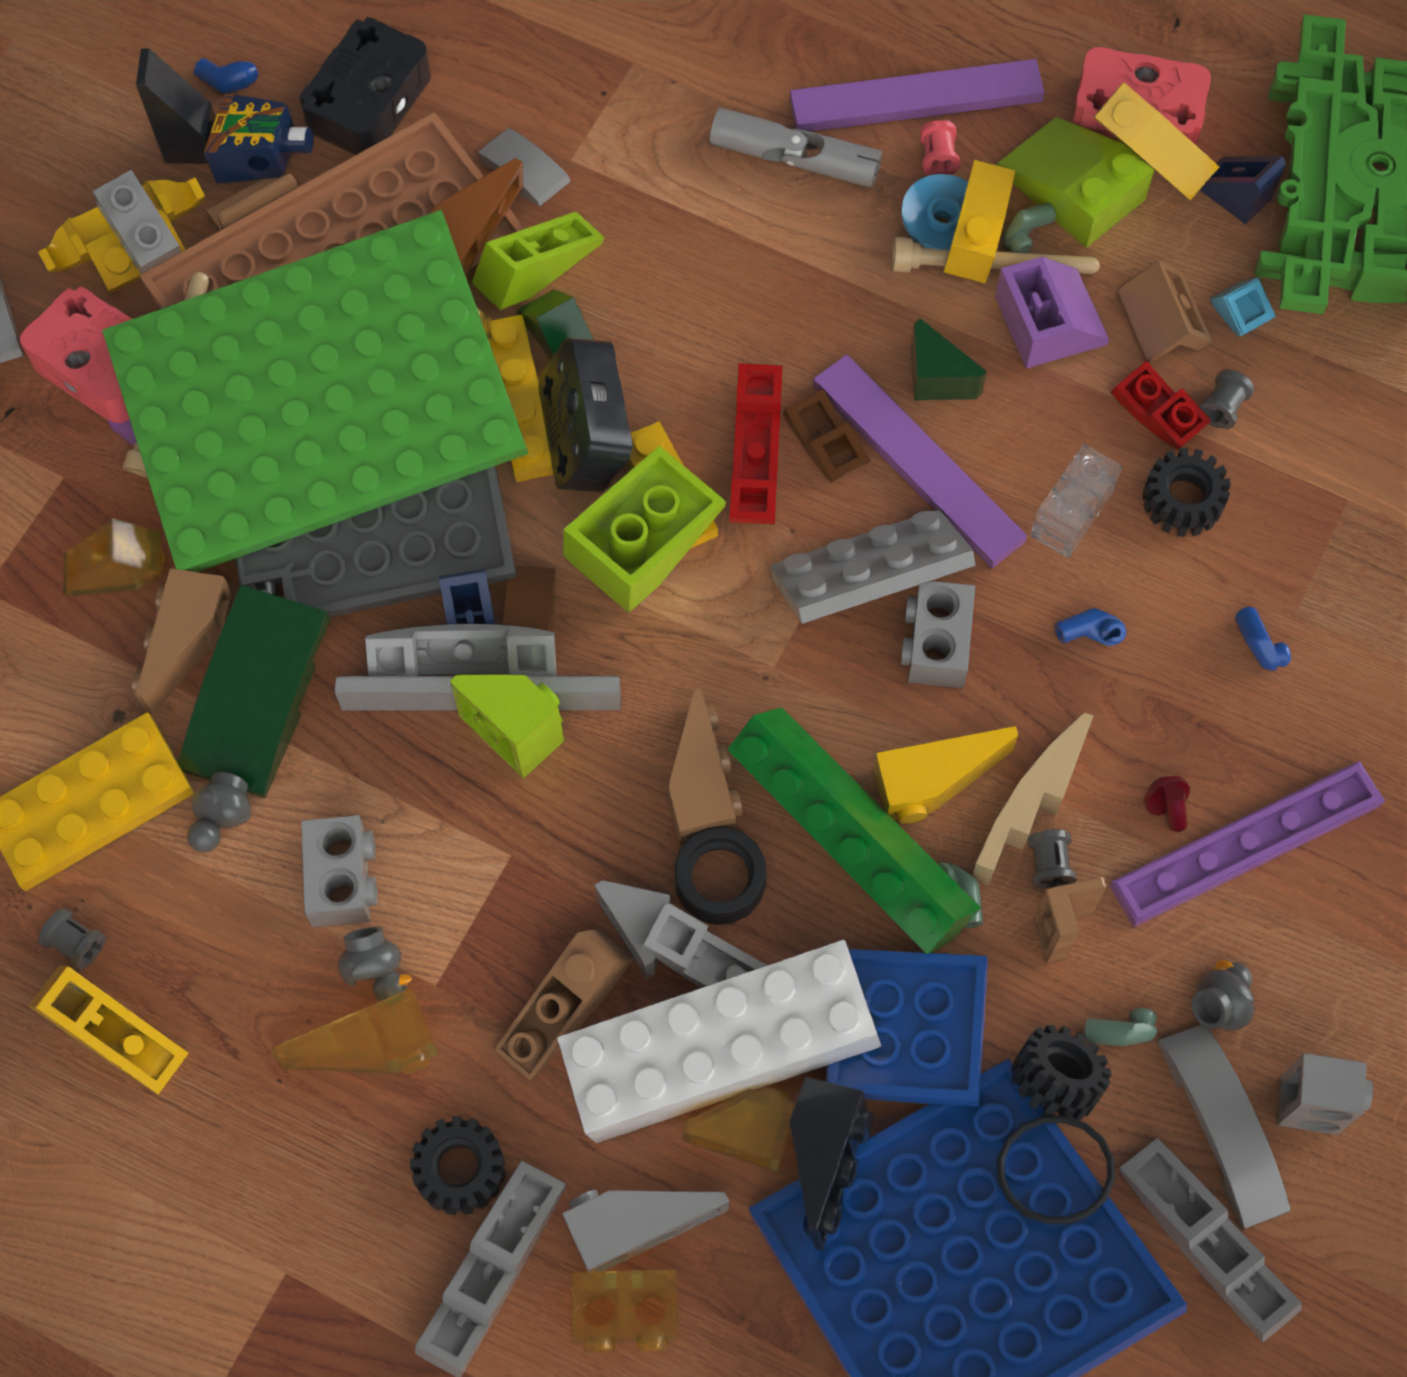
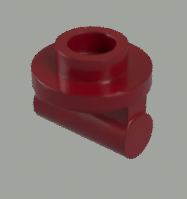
M1180 776L1161 777L1150 785L1144 797V805L1152 815L1160 816L1165 814L1168 819V826L1172 831H1184L1188 826L1186 800L1190 794V786Z

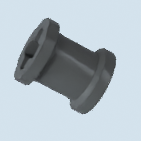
M1228 369L1218 373L1213 393L1210 398L1202 400L1199 405L1211 420L1209 424L1216 428L1230 429L1234 427L1238 419L1236 412L1243 401L1251 398L1255 390L1249 378L1237 371Z
M1054 829L1044 830L1028 836V846L1034 850L1036 874L1032 877L1034 887L1049 889L1076 882V873L1070 870L1067 847L1072 841L1070 833L1065 830Z
M64 907L57 910L46 921L38 938L41 946L48 949L51 947L55 948L71 959V964L80 971L92 964L101 952L106 940V936L100 931H91L73 919V912Z

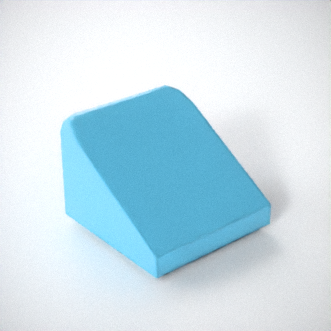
M1259 277L1242 280L1210 298L1213 307L1238 337L1276 317Z

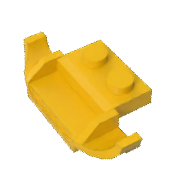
M195 177L187 182H174L170 180L146 181L142 185L143 189L178 242L180 252L184 251L185 248L171 222L188 214L204 201L205 194ZM98 207L77 217H69L56 230L51 242L44 249L38 251L47 270L51 273L66 271L92 260L109 294L140 280L139 271Z

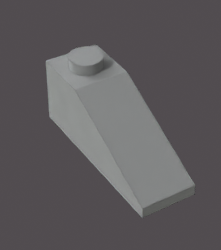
M592 1190L570 1201L571 1209L562 1214L590 1278L729 1211V1200L725 1192L609 1190L599 1195L597 1190Z

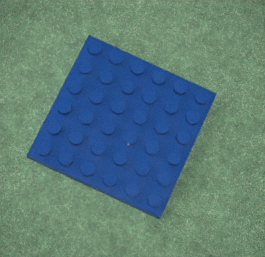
M1009 1058L981 1074L979 1107L928 1104L869 1138L866 1143L862 1142L858 1145L855 1157L858 1159L856 1177L850 1189L845 1187L839 1201V1204H842L840 1225L835 1235L828 1234L823 1251H818L814 1248L808 1226L800 1179L748 1208L753 1221L848 1377H1080L1186 1312L1187 1303L1109 1196L1107 1201L1091 1216L1071 1224H1044L1023 1216L1006 1200L997 1181V1157L1003 1143L1022 1123L1045 1116L1043 1115L1044 1107L1039 1105L1036 1110L1028 1105L1032 1098L1029 1095L1022 1098L1017 1092L1021 1084H1013L1011 1078L1014 1074L1011 1071L1013 1063ZM1044 1123L1026 1130L1011 1144L1004 1160L1005 1180L1012 1195L1027 1209L1045 1216H1069L1085 1210L1101 1195L1103 1187L1056 1123Z

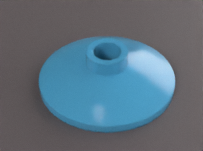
M935 174L918 180L908 189L902 202L901 217L905 229L916 242L921 243L922 246L927 248L950 250L968 181L954 175ZM936 218H945L948 223L939 222Z

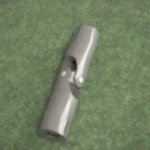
M721 107L716 112L710 133V145L765 160L783 161L793 167L868 188L874 187L883 154L882 150L801 129H789L774 121ZM807 143L813 144L821 152L817 156L806 158Z

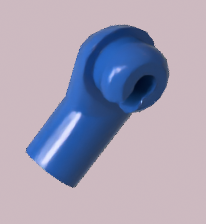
M1246 607L1241 609L1236 614L1235 621L1246 644L1260 666L1269 671H1276L1277 667L1289 665L1291 653L1288 645L1284 642L1273 644L1256 608Z

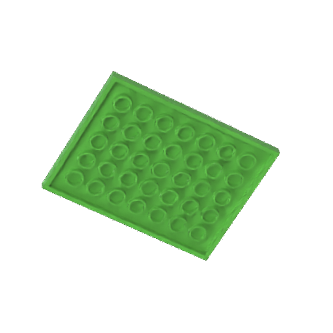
M442 210L102 330L174 564L178 570L199 572L529 454Z

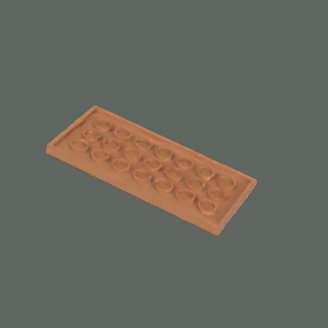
M433 112L139 275L142 286L157 307L162 309L184 301L191 277L197 272H203L208 276L209 284L206 293L428 215L434 205L484 177V175L436 113ZM509 209L489 241L525 228ZM482 252L468 272L466 279L474 276Z

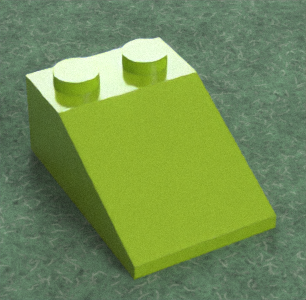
M1058 117L1047 123L996 164L1000 167L1015 170L1013 184L1036 205L1050 203L1056 213L1054 221L1085 248L1090 246L1146 200L1154 169L1124 143Z
M658 446L564 528L563 557L626 612L630 613L665 580L722 511L726 501L661 446Z

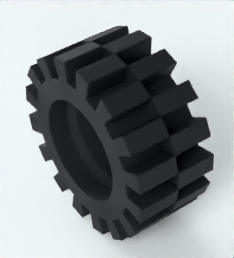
M1180 448L1177 457L1173 450L1165 453L1163 460L1159 457L1149 473L1142 498L1146 499L1143 506L1145 512L1153 511L1150 520L1155 525L1162 520L1165 522L1162 528L1163 531L1169 533L1173 526L1178 528L1177 536L1185 537L1188 529H1191L1192 536L1201 534L1203 527L1208 531L1214 526L1215 521L1218 522L1229 499L1230 492L1228 490L1231 483L1230 478L1224 479L1227 471L1223 465L1216 469L1214 468L1217 461L1214 456L1210 455L1207 461L1201 459L1204 451L1196 449L1193 456H1188V448ZM1175 481L1191 482L1201 489L1203 499L1197 504L1182 503L1170 494L1169 486Z
M1047 1025L1044 1030L1041 1027L1035 1029L1033 1034H1030L1011 1067V1071L1014 1072L1011 1077L1013 1084H1021L1017 1090L1022 1098L1029 1095L1032 1099L1028 1105L1035 1110L1039 1105L1044 1107L1043 1115L1053 1116L1055 1112L1059 1116H1072L1077 1120H1082L1084 1115L1088 1116L1111 1082L1109 1081L1111 1069L1105 1068L1108 1060L1105 1055L1096 1056L1099 1047L1094 1042L1087 1046L1083 1043L1086 1036L1079 1032L1075 1037L1070 1036V1028L1064 1026L1061 1027L1059 1032H1057L1055 1025Z
M452 1116L451 1122L445 1123L444 1119L436 1121L437 1127L431 1131L427 1127L421 1133L423 1137L421 1142H415L413 1146L414 1159H410L413 1182L424 1200L426 1199L430 1206L436 1210L442 1209L446 1214L455 1215V1212H462L464 1215L473 1213V1208L479 1206L482 1209L487 1206V1200L491 1196L496 1197L500 1191L498 1186L500 1181H504L505 1176L503 1169L505 1164L504 1155L493 1133L486 1126L482 1127L477 1120L470 1118L469 1121H464L461 1116ZM455 1147H464L471 1150L476 1155L478 1162L475 1175L468 1182L460 1185L445 1182L439 1174L440 1159L448 1150Z

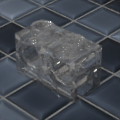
M1083 444L1038 509L1030 536L1070 558L1114 493L1123 465Z

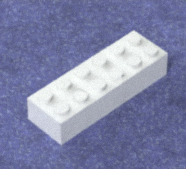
M845 939L557 1037L584 1132L596 1144L882 1047Z

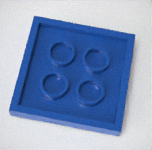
M848 949L882 1047L829 1064L826 1082L864 1091L865 1100L979 1107L988 957L980 955Z

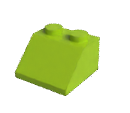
M456 675L450 680L459 717L523 779L564 742L561 726L563 719L559 714L558 708L560 701L544 683L541 682L536 686L526 675Z

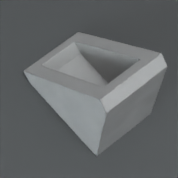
M600 881L594 885L596 899L646 979L656 973L659 960L645 950L642 944L665 902L671 904L670 895L614 882Z

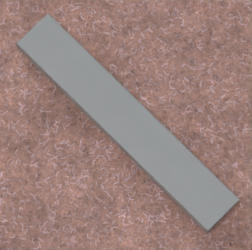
M339 676L335 682V695L342 711L457 710L450 685V680L455 676ZM527 676L536 686L542 682L554 692L560 701L558 705L559 710H621L620 678L617 676Z

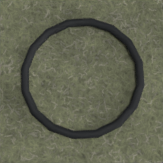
M1065 1115L1040 1116L1022 1123L1005 1139L997 1157V1181L1006 1200L1023 1216L1044 1224H1071L1091 1216L1107 1201L1115 1181L1114 1157L1104 1137L1087 1123ZM1044 1123H1065L1084 1130L1098 1142L1107 1160V1180L1101 1195L1087 1209L1069 1216H1045L1027 1209L1012 1195L1005 1180L1004 1160L1011 1144L1026 1130Z

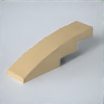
M1084 712L1048 746L1020 780L995 820L976 862L972 876L978 882L989 886L1004 844L1023 850L1038 809L1057 815L1093 715Z

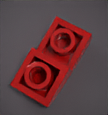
M1147 361L1110 392L1142 425L1177 450L1211 422L1209 417L1183 388L1175 393Z

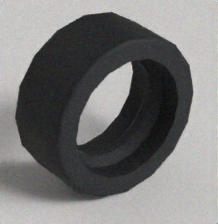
M728 827L707 828L691 836L680 849L674 866L676 893L684 908L698 920L715 925L735 923L750 915L761 902L766 886L765 858L757 843L741 831ZM726 850L736 853L744 860L748 868L749 880L746 889L739 897L731 901L714 902L705 899L697 892L692 883V871L696 861L702 855L710 851Z

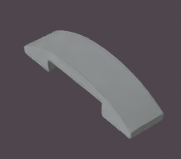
M450 624L397 629L367 635L365 638L369 676L447 674L557 676L555 632L541 629L495 624Z
M668 902L663 904L642 944V947L650 954L700 988L767 966L707 931L708 925Z
M1201 1024L1159 1040L1158 1045L1177 1087H1184L1225 1179L1221 1181V1184L1242 1230L1290 1212L1287 1194L1260 1122L1234 1069L1210 1030Z

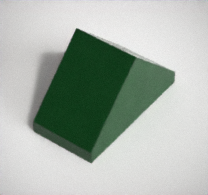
M553 289L517 309V315H523L525 326L550 360L566 338L593 340L574 297Z
M919 318L914 323L911 341L914 400L977 399L983 392L987 371Z

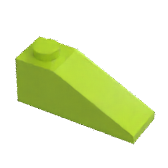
M576 211L486 242L471 283L499 310L531 299L599 247L605 237Z

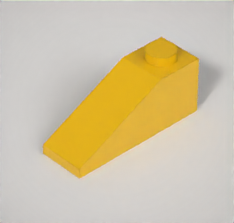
M1124 82L1121 83L1093 117L1189 200L1196 195L1219 168L1213 160Z
M974 160L944 273L986 284L1005 220L1015 170Z
M1016 726L876 753L873 771L883 809L893 820H899L901 824H911L925 819L927 814L936 811L1013 752L1018 737Z
M59 965L28 1005L65 1033L158 1095L189 1054L69 966Z

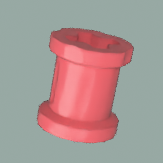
M947 120L926 123L920 129V142L925 146L926 155L922 161L923 172L928 176L955 174L961 166L960 157L954 148L957 135L956 126Z

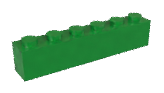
M782 707L753 715L727 749L926 954L952 942L981 909Z

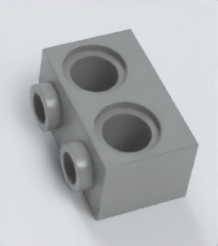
M132 170L93 191L96 206L140 275L181 253L178 242Z
M928 581L918 585L917 596L908 595L905 623L913 624L912 638L904 637L901 654V665L909 666L908 683L963 689L968 672L975 585ZM942 608L949 613V616L943 618L935 617L928 610ZM935 649L942 652L946 658L932 660L924 652Z
M360 815L301 821L304 912L312 928L370 922V906L378 905L375 876L368 877V860L376 858L373 831H366ZM336 842H351V846L346 853L339 856L329 854L330 848ZM342 886L354 888L352 895L343 902H333L330 900L332 893L337 888Z
M1304 1053L1280 1077L1277 1126L1335 1135L1340 1134L1362 1116L1364 1111H1368L1371 1106L1373 1083L1371 1080L1366 1079V1063Z

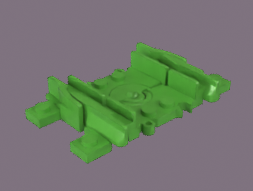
M1304 14L1300 24L1297 63L1279 62L1269 89L1268 98L1270 100L1291 103L1286 114L1288 128L1284 136L1291 144L1289 180L1281 184L1276 197L1277 202L1283 207H1289L1278 241L1280 253L1261 251L1255 265L1254 275L1281 280L1279 309L1324 314L1328 305L1329 286L1351 290V300L1370 303L1407 302V270H1405V266H1407V61L1375 58L1370 72H1364L1363 56L1344 54L1346 19ZM1372 163L1381 164L1387 170H1376L1372 166ZM1375 208L1373 225L1368 224V222L1371 218L1372 209ZM1364 228L1354 249L1357 230Z

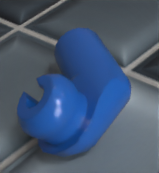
M202 58L194 67V75L220 93L232 94L254 84L258 79V70L249 61H236L218 67L208 59Z
M1097 608L1088 609L1054 624L1056 635L1062 644L1085 636L1103 645L1112 646L1121 643L1127 633L1126 626L1120 619Z

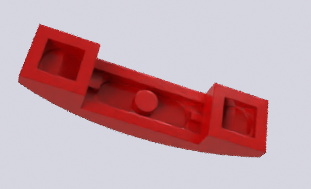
M738 364L729 523L775 525L783 365Z

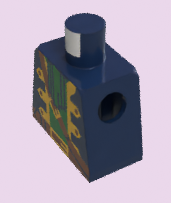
M224 94L204 150V155L216 183L279 178L285 173L291 153L309 154L312 152L313 133L309 127L294 126L288 107L283 102Z

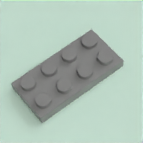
M937 509L919 512L910 519L892 525L877 526L868 533L850 539L832 541L826 547L805 554L797 553L790 555L784 561L770 565L773 581L801 624L976 566L973 549L941 510Z

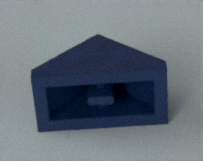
M1283 156L1222 157L1216 163L1219 168L1203 185L1200 191L1246 225L1273 199L1286 162Z
M485 569L439 576L447 625L495 624L492 599Z

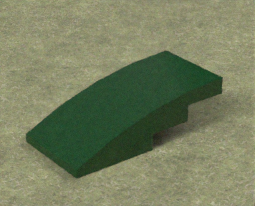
M244 585L240 586L205 673L178 760V764L183 772L210 780L211 776L218 772L231 773L242 778L248 784L247 793L266 798L301 717L298 708L316 669L313 659L331 620L327 611Z

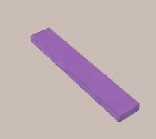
M1031 59L790 90V103L795 128L812 132L1043 102L1045 92L1037 60Z
M848 354L814 378L813 387L818 392L824 389L833 407L934 510H941L970 547L991 568H994L1026 542L1027 535Z
M1360 761L1112 881L1110 888L1135 928L1381 807L1385 800Z

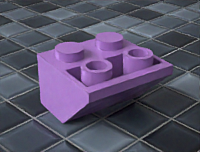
M1038 257L1001 268L995 298L1026 369L1108 345L1109 338L1076 268L1045 257Z

